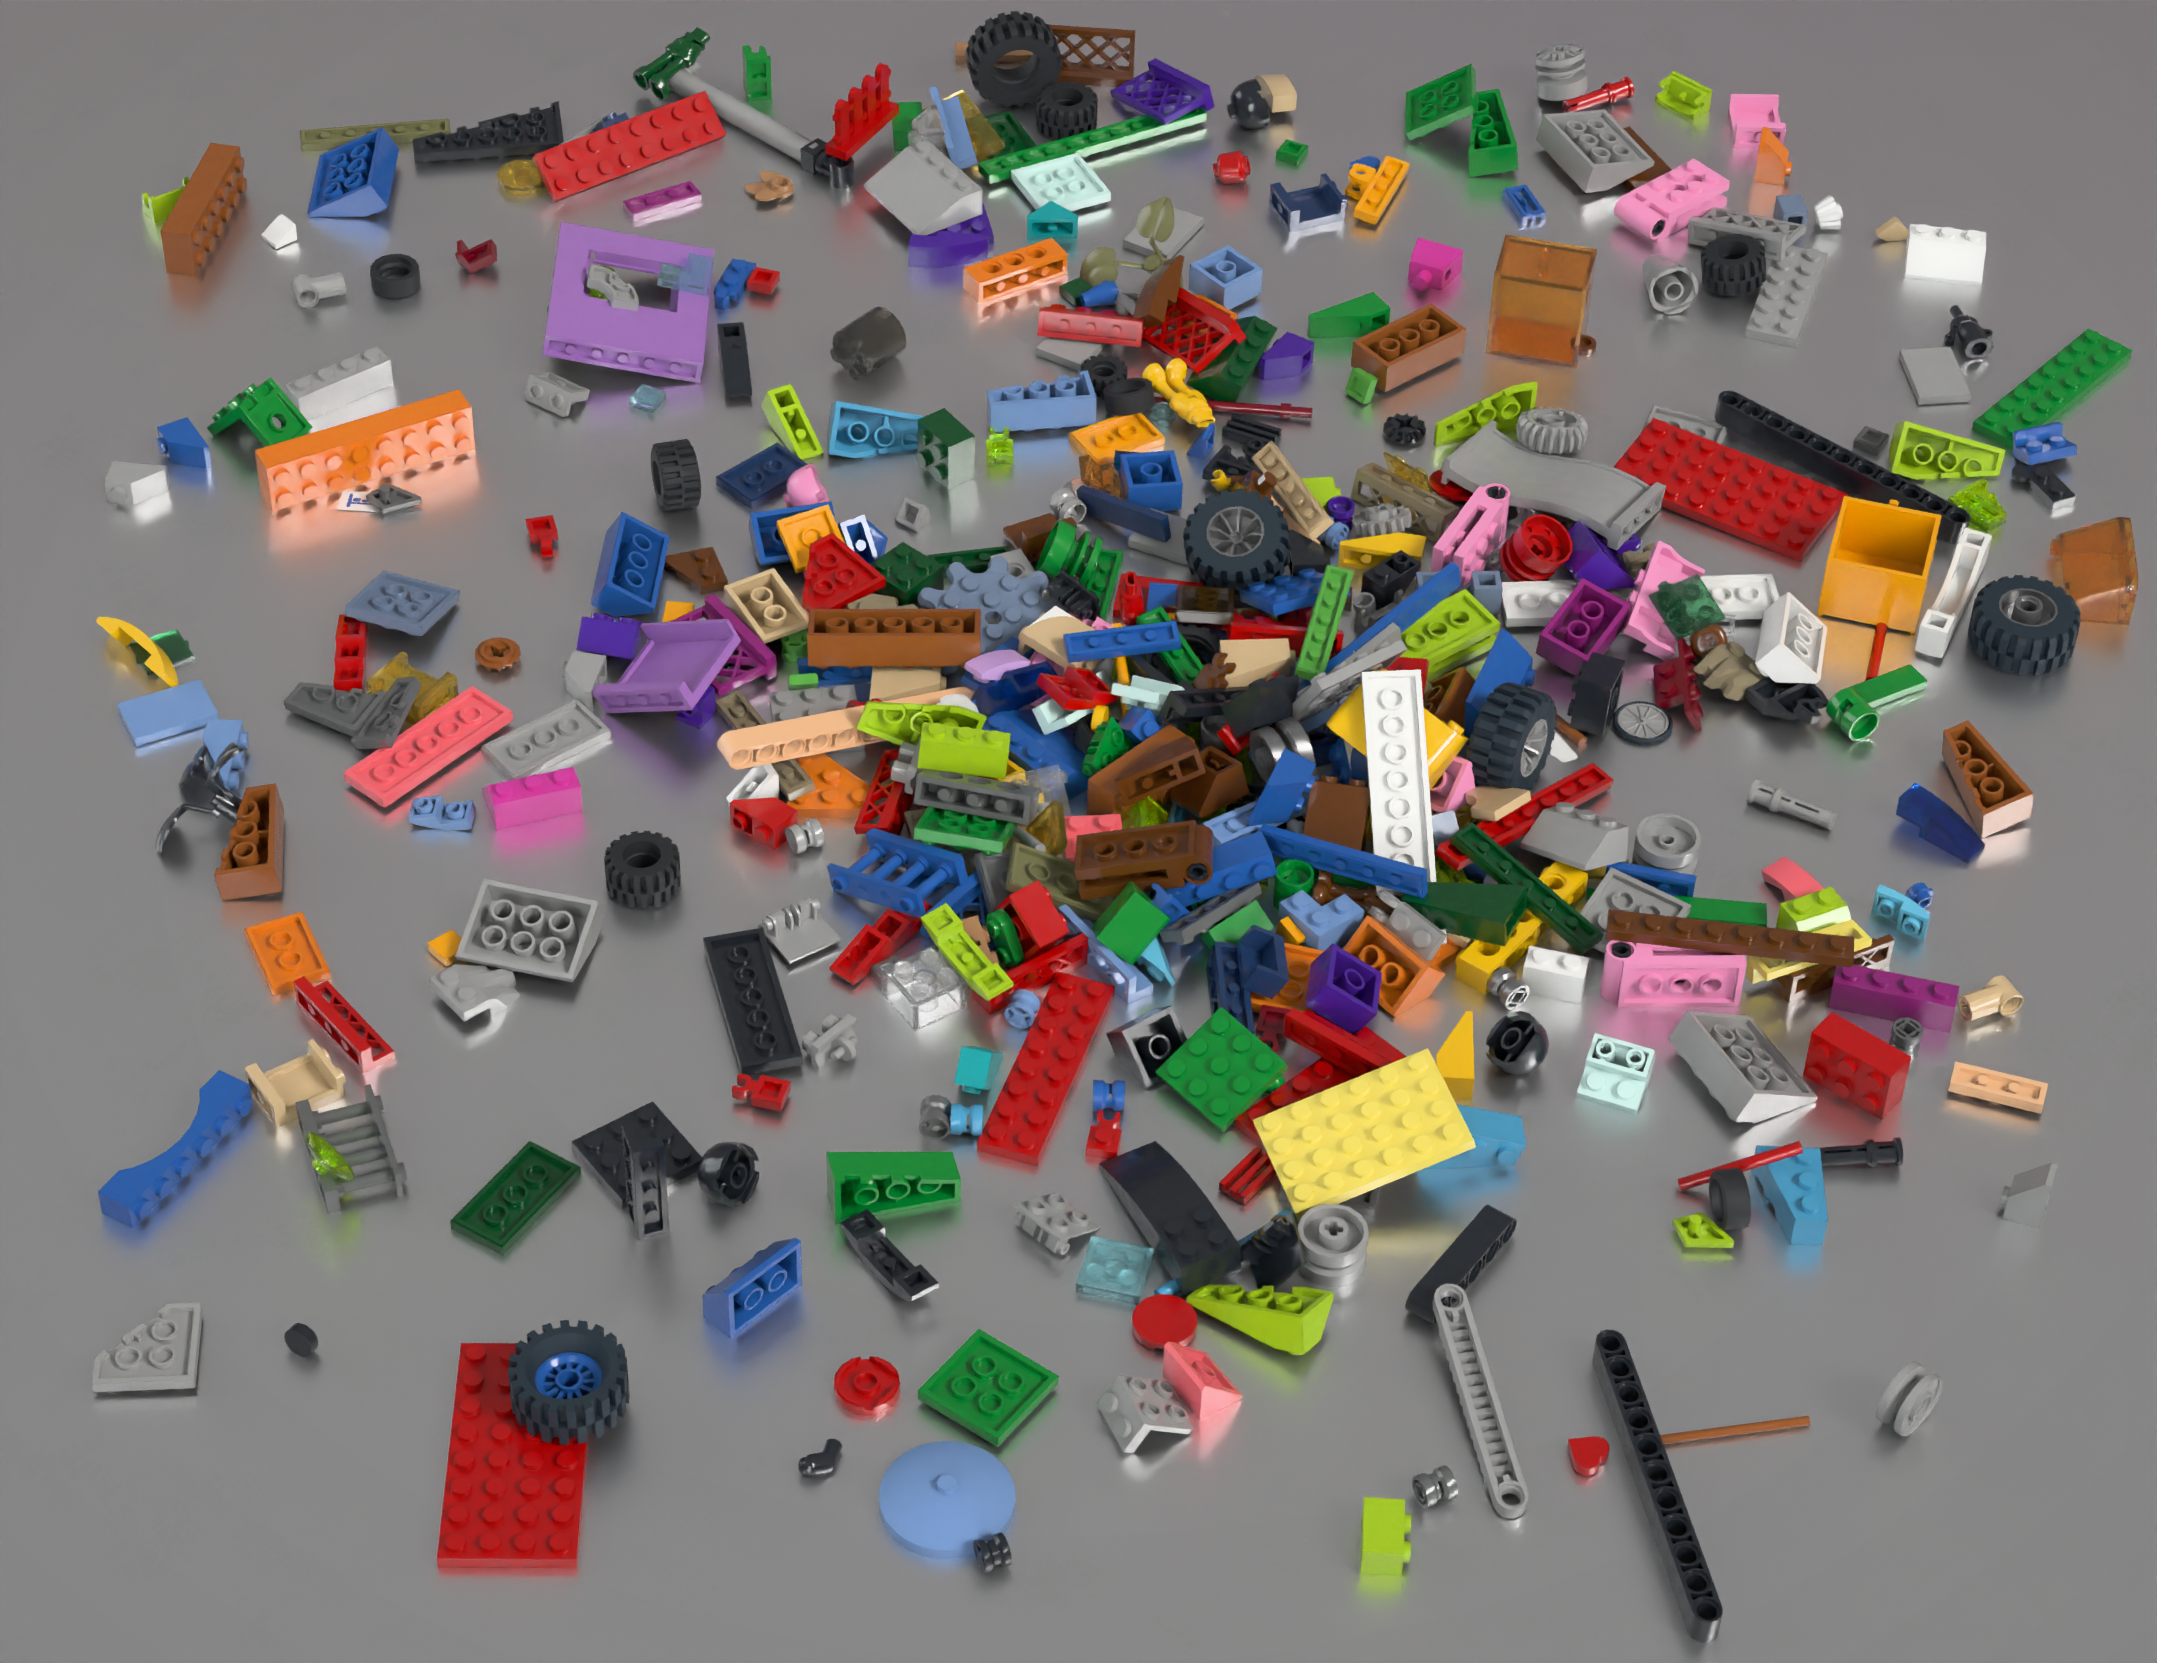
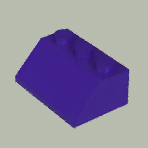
M1580 520L1568 531L1573 544L1572 554L1565 563L1578 583L1584 578L1604 590L1633 588L1635 586L1633 584L1634 578L1618 555L1611 548L1607 547Z

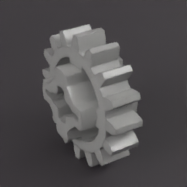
M1391 503L1367 507L1364 512H1360V515H1355L1354 519H1352L1355 535H1361V537L1405 531L1404 528L1411 527L1410 524L1413 523L1411 510L1408 507H1394Z

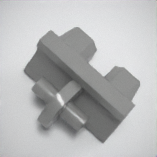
M921 737L917 745L902 742L898 761L895 760L892 767L891 780L905 783L904 792L913 794L917 775L924 770L917 768Z
M830 1014L822 1023V1032L824 1033L822 1036L811 1030L803 1036L802 1049L811 1055V1066L819 1070L831 1059L836 1061L841 1058L844 1061H850L856 1056L854 1046L858 1041L853 1031V1024L856 1022L855 1017L848 1014L841 1019Z

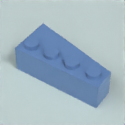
M1088 370L1079 372V377L1069 379L1068 375L1058 376L1056 382L1044 383L1042 380L1033 381L1027 388L1014 385L987 391V422L990 432L1007 433L1008 431H1033L1044 428L1055 430L1071 426L1082 428L1095 424L1096 394Z

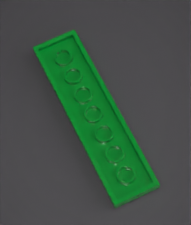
M2087 329L1974 420L1972 430L2013 451L2014 431L2053 423L2131 358L2132 350L2100 335L2096 331Z

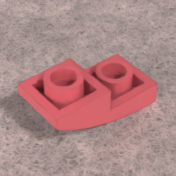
M1786 857L1781 858L1761 871L1764 881L1782 889L1784 899L1787 901L1824 889L1808 872Z

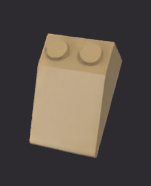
M774 568L724 586V604L764 644L808 628V613Z

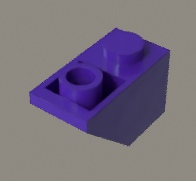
M1287 331L1260 358L1258 367H1260L1259 379L1272 380L1300 376L1313 363L1314 342Z

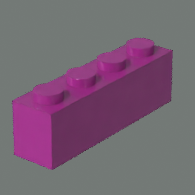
M1857 965L1852 967L1836 966L1828 1008L1894 1022L1900 1018H1911L1918 1021L1924 1028L1950 1033L1959 986Z

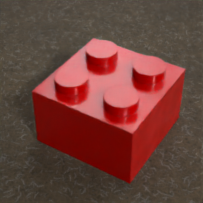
M1039 880L1010 894L993 910L1001 908L1011 918L1024 953V961L1053 947L1070 932L1067 928L1065 917L1056 910L1052 903L1050 892L1046 887L1042 886Z

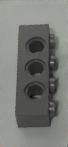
M924 769L917 775L914 804L1028 825L1037 816L1040 788L967 774Z

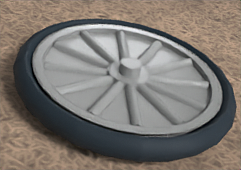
M1635 701L1624 704L1616 710L1613 716V726L1617 733L1628 741L1638 744H1653L1664 740L1670 735L1673 729V720L1670 714L1662 707L1650 702Z

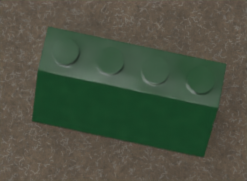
M1256 316L1235 319L1246 335V338L1240 344L1232 341L1199 374L1192 372L1186 385L1216 401L1237 402L1256 370L1260 358L1264 352L1266 353L1278 329L1277 327ZM1222 337L1213 339L1212 344L1217 343Z

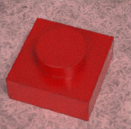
M755 267L747 280V290L772 295L780 281V272Z

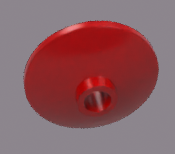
M1441 469L1433 472L1429 478L1430 488L1436 494L1451 501H1466L1473 495V492L1466 490L1452 480L1447 484L1441 483L1443 475Z

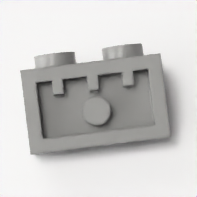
M546 371L529 374L524 399L557 415L568 417L571 404L588 400L590 390Z

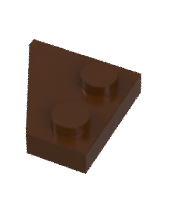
M713 547L666 556L664 569L668 570L671 568L677 572L679 580L691 585L692 589L701 595L722 591L724 586L728 585V580Z

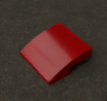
M1067 666L1064 676L1040 673L1036 682L1054 701L1067 710L1092 709L1097 705L1104 706L1112 703L1118 698V695L1111 694L1112 689L1089 669Z

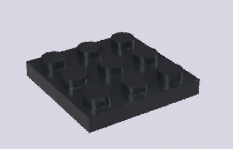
M653 1101L571 1141L574 1153L622 1209L627 1207L622 1125L631 1123L638 1142L661 1136L665 1146L667 1186L697 1172L702 1156Z

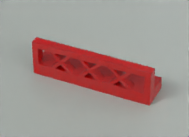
M884 750L854 826L856 834H866L872 828L900 836L905 823L904 812L910 810L915 796V789L913 794L905 793V783L893 781L884 787L881 785L882 782L891 778L892 767L889 766L890 760H898L899 750ZM883 797L887 798V801L880 805H874V802ZM876 816L879 818L878 824H866L867 821Z
M1082 933L1072 939L1068 938L1005 971L1013 981L1014 986L989 1001L982 998L973 989L972 998L989 1015L996 1013L1010 1004V997L1014 991L1024 989L1033 993L1052 983L1057 971L1069 974L1088 963V937Z
M304 976L293 981L296 1003L363 1074L395 1058L394 1050L328 981L315 987ZM323 994H328L331 998L330 1003L322 996ZM339 1013L347 1014V1019L345 1020ZM356 1031H363V1038ZM371 1048L380 1049L382 1052L372 1057Z
M1292 1008L1286 1014L1284 1032L1286 1038L1356 1077L1398 1061L1396 1058L1307 1009L1302 1013Z

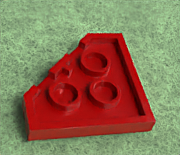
M830 533L810 544L802 607L810 612V609H844L847 604L885 587L886 578L837 536Z

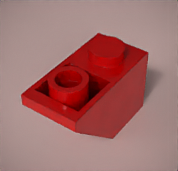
M776 797L733 800L730 802V824L737 830L753 837L759 843L776 850L787 841L786 827L794 824L798 825V810Z

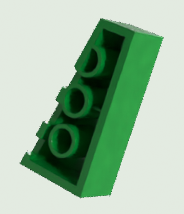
M1499 89L1476 92V112L1473 113L1470 148L1468 151L1469 177L1518 170L1517 143Z
M826 1152L827 1196L835 1223H840L866 1209L874 1216L961 1201V1178L952 1152Z

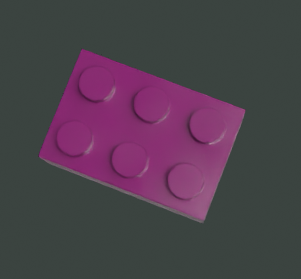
M1582 578L1540 633L1535 654L1574 676L1579 675L1583 661L1588 662L1592 652L1604 654L1624 628L1631 604Z

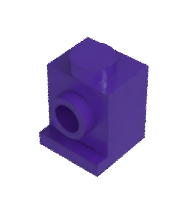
M709 686L692 710H679L676 720L700 730L716 714L715 688Z

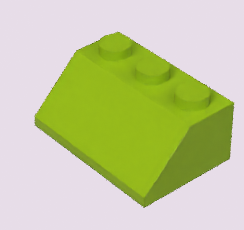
M923 722L917 768L1005 779L1011 733Z

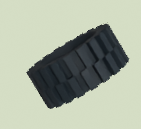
M569 1320L560 1321L559 1328L553 1329L551 1323L542 1325L543 1333L538 1334L535 1330L528 1333L527 1343L520 1340L515 1346L516 1354L511 1353L509 1358L510 1368H508L511 1407L513 1414H516L519 1425L522 1427L526 1424L527 1433L533 1437L540 1431L542 1441L551 1443L553 1437H559L560 1445H569V1438L576 1437L578 1444L587 1442V1435L591 1433L597 1439L604 1435L605 1425L612 1430L618 1424L617 1416L623 1417L627 1411L626 1403L629 1404L630 1398L627 1357H625V1349L622 1344L617 1345V1337L611 1332L604 1337V1327L596 1324L590 1330L588 1329L587 1321L578 1320L577 1327L570 1326Z

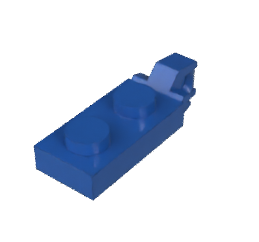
M732 259L714 287L713 295L716 298V309L725 310L731 299L740 300L747 288V280L756 267V263L741 259Z

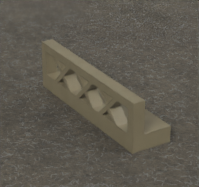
M1373 462L1357 469L1350 497L1367 507H1374L1384 503L1381 496L1386 495L1390 497L1394 507L1407 506L1411 508L1416 520L1412 521L1413 523L1410 524L1411 527L1408 529L1422 536H1427V539L1435 543L1444 534L1446 523L1455 519L1460 509L1454 504ZM1363 483L1369 486L1373 497L1369 498L1360 493ZM1426 518L1438 522L1435 532L1429 530L1425 521Z

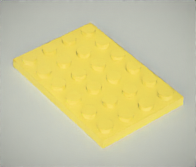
M1428 1048L1253 1120L1256 1131L1297 1221L1311 1208L1322 1204H1339L1476 1147L1474 1139Z

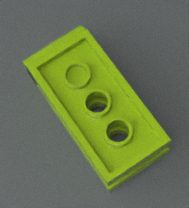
M1464 589L1439 602L1401 633L1402 642L1407 650L1400 657L1427 659L1429 661L1427 680L1431 681L1492 649L1497 638L1494 633L1500 630L1501 623Z

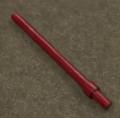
M1154 396L1155 404L1153 407L1170 408L1168 400L1164 397ZM1207 400L1208 406L1215 412L1280 416V419L1288 420L1291 417L1312 419V408L1293 407L1292 404L1281 403V406Z

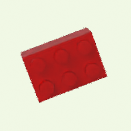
M1831 1012L1811 1032L1803 1075L1882 1120L1902 1100L1911 1056Z

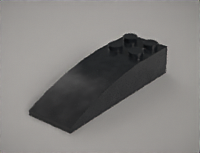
M1154 1141L1099 1163V1169L1172 1279L1175 1280L1183 1295L1242 1271L1240 1244L1197 1183L1159 1143Z

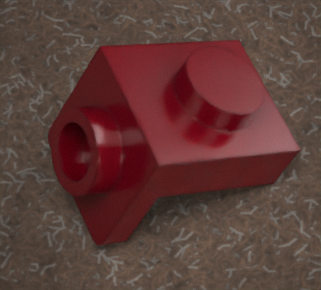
M492 239L468 249L463 240L457 241L455 256L461 266H465L471 274L482 268L490 267L494 262H497V247Z

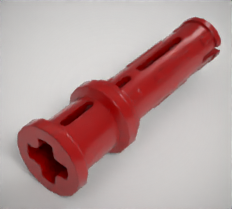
M1623 77L1619 82L1613 84L1605 83L1599 90L1573 99L1564 100L1562 108L1572 106L1564 110V113L1579 112L1602 103L1614 104L1618 99L1624 97L1632 98L1634 96V86L1630 78Z

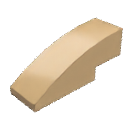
M1269 74L1255 77L1262 90L1260 93L1262 98L1265 97L1267 107H1270L1272 113L1296 110L1297 93L1286 75Z

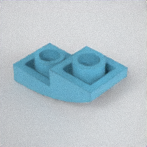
M1880 884L1875 892L1871 913L1896 921V931L1924 940L1930 915L1910 898Z

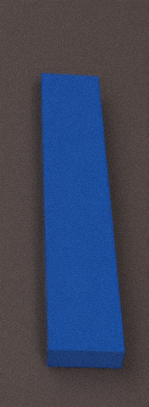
M1263 824L1259 831H1262L1274 857L1285 860H1302L1313 868L1424 898L1428 893L1427 869Z

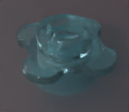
M1167 402L1155 403L1150 408L1152 410L1150 419L1156 425L1167 426L1176 420V414H1174V411Z

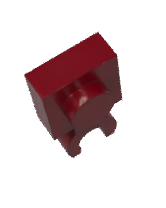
M1262 1004L1255 1029L1256 1037H1259L1258 1039L1271 1047L1272 1051L1278 1055V1040L1286 1042L1287 1039L1284 1036L1286 1014L1291 1009Z

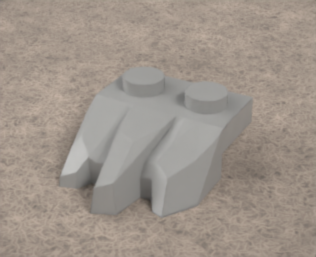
M455 964L429 978L430 987L463 1021L483 1011L493 1016L508 1008L520 997L514 988L509 987L516 979L513 971L508 969L491 970L486 966Z

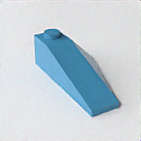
M835 401L831 404L827 430L828 454L855 459L918 449L916 437L918 419L924 416Z

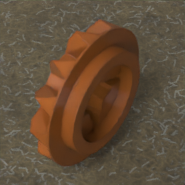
M507 638L485 640L475 650V660H477L479 667H486L488 672L493 669H497L500 672L503 668L511 670L513 664L519 663V656H521L518 644Z

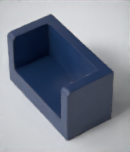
M1252 925L1236 943L1241 987L1273 999L1289 981L1284 938L1271 931Z

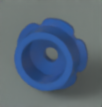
M1921 882L1911 886L1906 891L1905 896L1924 909L1931 904V897L1934 891Z

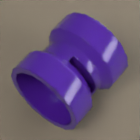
M1345 496L1331 498L1327 506L1328 515L1334 519V522H1341L1348 526L1350 532L1353 528L1352 516L1355 511L1353 500Z

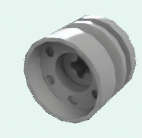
M1557 44L1535 52L1534 62L1536 64L1535 71L1539 74L1536 80L1540 98L1550 101H1562L1579 97L1589 90L1587 73L1582 70L1586 66L1585 52L1582 46L1577 44Z

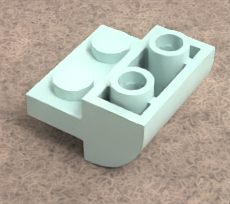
M1133 675L1130 686L1113 683L1111 694L1122 696L1121 702L1126 703L1125 709L1129 710L1132 706L1148 708L1155 716H1159L1169 692L1185 689L1179 685Z
M1595 1033L1577 1090V1098L1637 1115L1651 1077L1655 1050Z

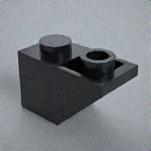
M1400 550L1363 573L1361 593L1368 592L1375 597V610L1378 611L1394 602L1396 591L1402 589L1404 595L1415 578L1416 572L1420 570L1421 563Z

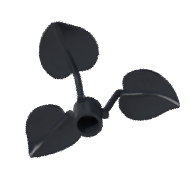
M231 742L218 757L207 780L198 774L196 769L197 766L204 764L207 746L203 745L197 751L193 761L184 770L178 786L183 788L192 775L215 794L210 802V805L214 806L212 810L185 803L180 805L179 808L177 807L164 822L157 835L155 843L157 853L162 855L163 843L179 817L188 810L209 814L215 818H218L221 814L230 821L235 822L242 800L226 789L218 780L219 770L232 757L243 751L242 748ZM211 781L219 788V790L211 784Z

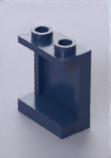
M1326 173L1320 175L1319 186L1289 193L1286 192L1280 182L1270 184L1269 205L1289 233L1344 221L1345 210L1348 207L1345 195L1341 194L1335 182L1331 181Z

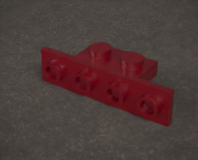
M1683 636L1677 637L1679 656L1653 666L1656 704L1667 710L1684 703L1685 715L1696 732L1702 730L1700 718L1704 717L1698 700L1702 695L1696 681L1700 677L1693 670L1696 667L1694 661L1698 658L1692 649V645H1688Z

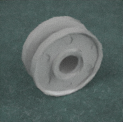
M1915 1361L1901 1369L1890 1382L1881 1397L1876 1411L1877 1420L1883 1424H1890L1895 1421L1894 1431L1905 1437L1913 1433L1930 1414L1943 1386L1942 1378L1936 1374L1930 1373L1924 1377L1925 1367Z

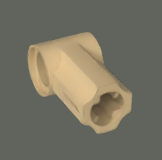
M2003 975L1992 978L1982 989L1958 996L1957 1000L1960 1015L1965 1021H1972L1998 1011L2004 1016L2011 1015L2023 1004V997Z

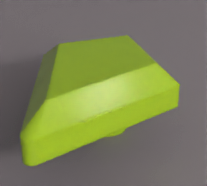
M1703 1212L1676 1218L1672 1221V1225L1685 1247L1733 1248L1734 1240Z

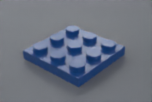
M1309 568L1300 570L1299 575L1296 576L1281 575L1274 577V581L1270 583L1254 582L1249 584L1248 588L1239 590L1240 599L1242 602L1273 616L1315 605L1324 573H1319L1315 569Z

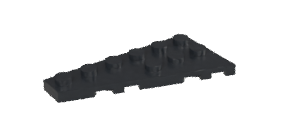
M559 101L551 103L550 108L540 110L539 107L530 108V113L524 115L512 113L478 122V127L467 129L466 126L457 128V132L446 135L440 132L413 139L415 162L428 163L438 160L454 161L466 158L480 159L482 157L531 155L556 147L564 142Z

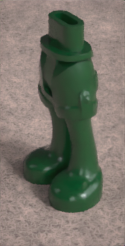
M698 27L691 33L686 32L685 36L677 38L673 43L668 44L665 47V53L646 66L636 69L633 72V78L637 85L643 90L651 88L653 94L659 100L665 102L671 95L668 85L670 79L681 69L691 67L705 49V44L710 40V36Z

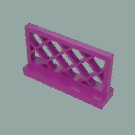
M715 594L704 598L705 606L671 621H696L704 617L706 620L729 619L741 639V642L735 649L739 654L738 656L731 655L726 663L735 664L734 669L721 668L717 676L731 677V679L719 684L715 677L709 685L715 688V693L718 696L762 675L767 680L777 676L776 655ZM740 665H751L754 667V669L749 671L739 670Z

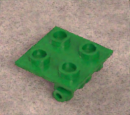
M1110 717L1108 722H1102L1101 725L1096 727L1090 747L1087 749L1088 754H1086L1081 764L1082 772L1087 776L1098 773L1134 748V745L1113 717Z

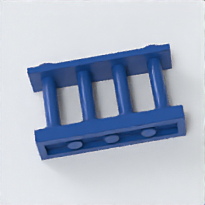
M872 828L865 834L869 851L853 865L845 868L830 863L827 866L833 891L918 918L926 915L922 899L941 882L947 881L961 886L968 880L961 854L926 845ZM876 860L885 862L871 875L862 873ZM898 867L907 869L893 882L884 880ZM920 874L930 876L916 889L906 887Z

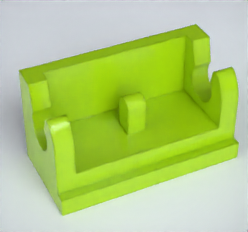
M1672 71L1669 76L1659 83L1658 86L1664 89L1655 96V102L1692 121L1710 110L1712 89L1676 71Z
M188 177L182 179L183 187L156 197H149L147 192L141 195L142 211L154 224L168 218L189 181Z

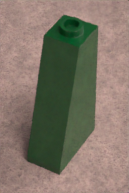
M1428 882V893L1424 898L1403 893L1400 901L1409 904L1439 929H1446V933L1505 946L1527 911L1526 886Z

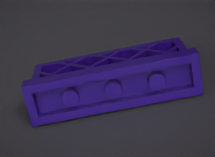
M1156 58L1147 62L1148 71L1110 90L1111 96L1114 99L1164 125L1198 107L1205 111L1215 107L1209 85Z

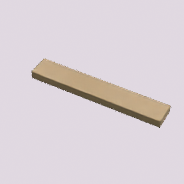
M1272 441L1251 458L1263 474L1270 472L1276 477L1277 484L1273 487L1312 540H1315L1334 523Z

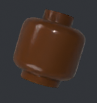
M1704 622L1693 628L1690 633L1689 643L1698 656L1705 658L1717 645H1726L1727 636L1719 625Z

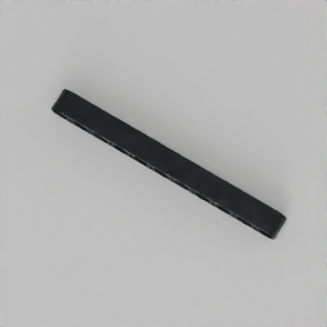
M1723 391L1719 394L1714 418L1720 425L1865 500L1889 504V501L1893 499L1899 502L1898 507L1942 515L1937 537L1948 543L1958 544L1964 529L1968 528L1970 514L1955 504L1737 392Z
M1601 1331L1596 1337L1592 1360L1686 1629L1690 1637L1695 1641L1701 1643L1711 1642L1718 1636L1723 1614L1718 1593L1626 1340L1618 1331Z

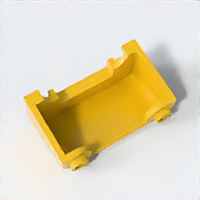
M1383 667L1380 669V671H1388ZM1361 682L1331 715L1326 725L1367 757ZM1424 708L1429 789L1431 790L1468 741V738L1462 734L1465 729L1455 721L1450 720L1446 723Z

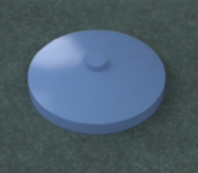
M932 1442L905 1452L886 1470L879 1488V1513L888 1533L908 1550L937 1559L963 1558L975 1554L974 1540L980 1538L988 1540L992 1538L993 1534L998 1532L1005 1534L1015 1513V1486L1007 1468L988 1451L963 1442Z

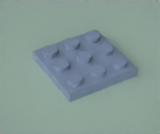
M382 571L345 605V616L355 618L360 622L378 624L386 629L404 631L412 636H423L459 601L460 590Z

